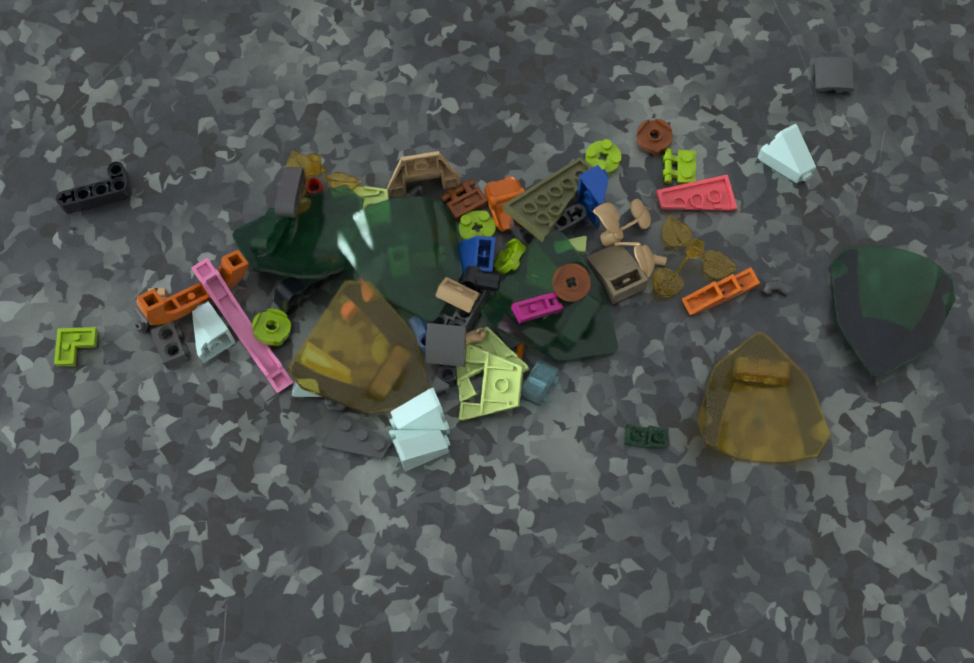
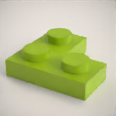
M96 327L58 328L54 365L56 367L76 366L77 348H96L98 329Z

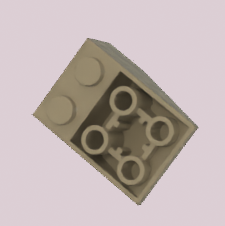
M613 244L586 257L612 305L646 289L648 283L646 275L640 265L623 246L616 247Z

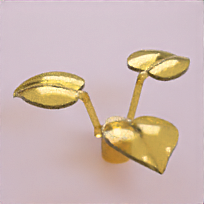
M294 149L287 160V167H303L304 173L307 174L297 213L305 212L311 206V200L304 197L310 175L316 176L322 171L325 180L329 182L328 188L340 194L354 190L361 184V180L341 172L331 173L328 177L325 166L321 165L322 157L318 153H310L306 156Z
M672 214L666 219L662 227L663 241L669 247L680 245L683 248L687 246V256L675 272L667 267L659 268L655 271L652 282L657 294L669 297L678 294L682 290L684 281L677 274L689 258L701 256V261L704 262L703 271L713 279H722L737 269L735 263L721 252L709 250L705 253V250H703L705 248L704 241L700 238L692 239V231L684 222L678 220Z

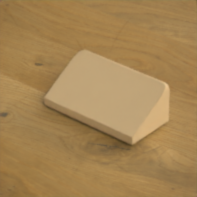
M447 277L441 282L436 293L437 298L466 312L472 310L480 293Z

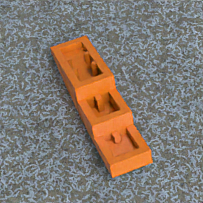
M750 267L735 276L732 274L717 283L714 281L682 298V301L690 316L731 300L761 284Z

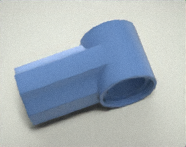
M418 314L408 320V323L417 340L420 351L425 354L426 346L422 343L426 341L427 322L423 314Z

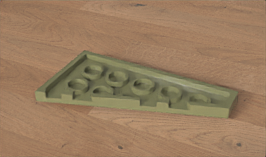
M579 157L505 203L503 211L541 242H544L576 196L579 175L593 167Z

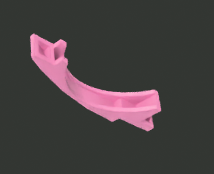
M205 258L191 267L274 390L279 393L294 383L270 348L254 338L251 321L209 259Z

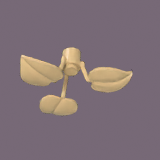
M639 199L631 201L630 210L635 220L619 228L620 223L618 222L619 213L613 204L603 203L596 207L593 212L600 218L607 231L600 235L603 245L606 247L613 244L616 247L620 245L635 246V257L644 274L649 278L655 266V259L650 248L647 245L641 246L639 242H620L623 238L622 231L637 222L641 229H646L650 226V213L643 202Z

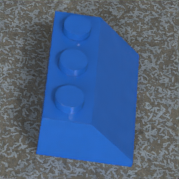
M599 165L579 175L576 202L585 207L586 216L595 229L599 228L601 220L593 210L605 203L609 180L608 173L604 169L602 170Z

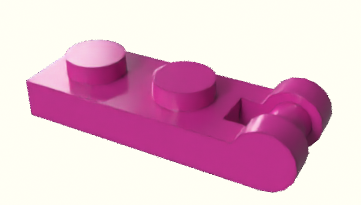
M555 292L516 302L511 306L518 323L553 313L558 314L564 310Z

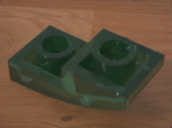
M626 425L624 445L644 448H667V428L650 425L648 427Z

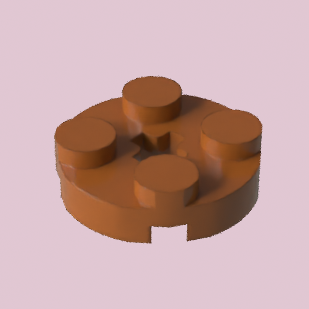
M655 119V121L645 120L638 127L636 142L644 151L653 155H659L669 148L672 143L673 134L671 126L661 119ZM650 134H658L657 139L651 138Z
M574 263L558 268L552 280L553 290L556 295L567 302H575L584 298L591 285L586 269ZM573 277L577 285L576 287L572 286L569 288L567 287L568 283L566 280H571Z

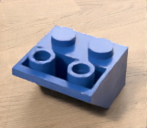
M475 236L459 242L455 278H463L468 266H476L482 272L493 274L496 237Z

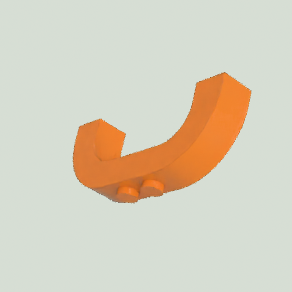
M239 250L223 256L221 264L217 269L230 291L242 280L249 265ZM201 282L165 299H162L157 291L152 289L137 296L136 303L151 324L162 325L180 319L192 313L198 305L208 301L212 303L213 300Z

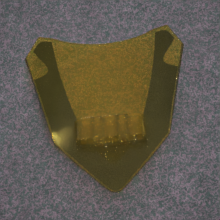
M345 280L287 369L301 389L367 415L394 410L430 389L416 336L371 281Z
M762 332L754 334L714 365L696 419L705 445L715 448L728 456L753 462L783 463L819 458L831 437V433L814 388L808 376L769 336Z

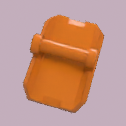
M513 177L488 182L484 192L494 223L501 232L511 230L509 224L512 217L503 211V205L523 193L524 188H521L519 180ZM515 221L517 226L522 227V225Z

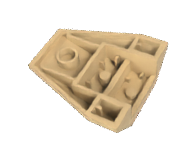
M439 151L401 157L387 186L389 199L404 197L407 194L405 183L441 177L443 190L456 188L461 185L460 175Z

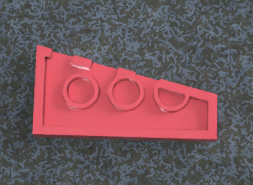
M728 174L656 191L661 210L736 211L738 209Z

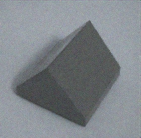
M436 377L431 388H434L437 397L450 394L449 384Z

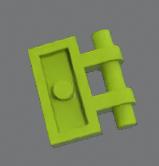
M665 149V155L663 156V162L665 163V169L663 170L664 182L671 184L672 179H677V185L696 182V151L678 150L677 156L672 155V149ZM672 164H677V170L672 169Z

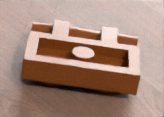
M473 179L467 182L463 181L460 186L454 189L450 188L446 190L445 194L441 195L443 202L451 200L447 203V208L456 221L461 219L463 215L476 211L488 204V200L479 187L471 189L476 185ZM465 192L462 196L457 197L458 194Z

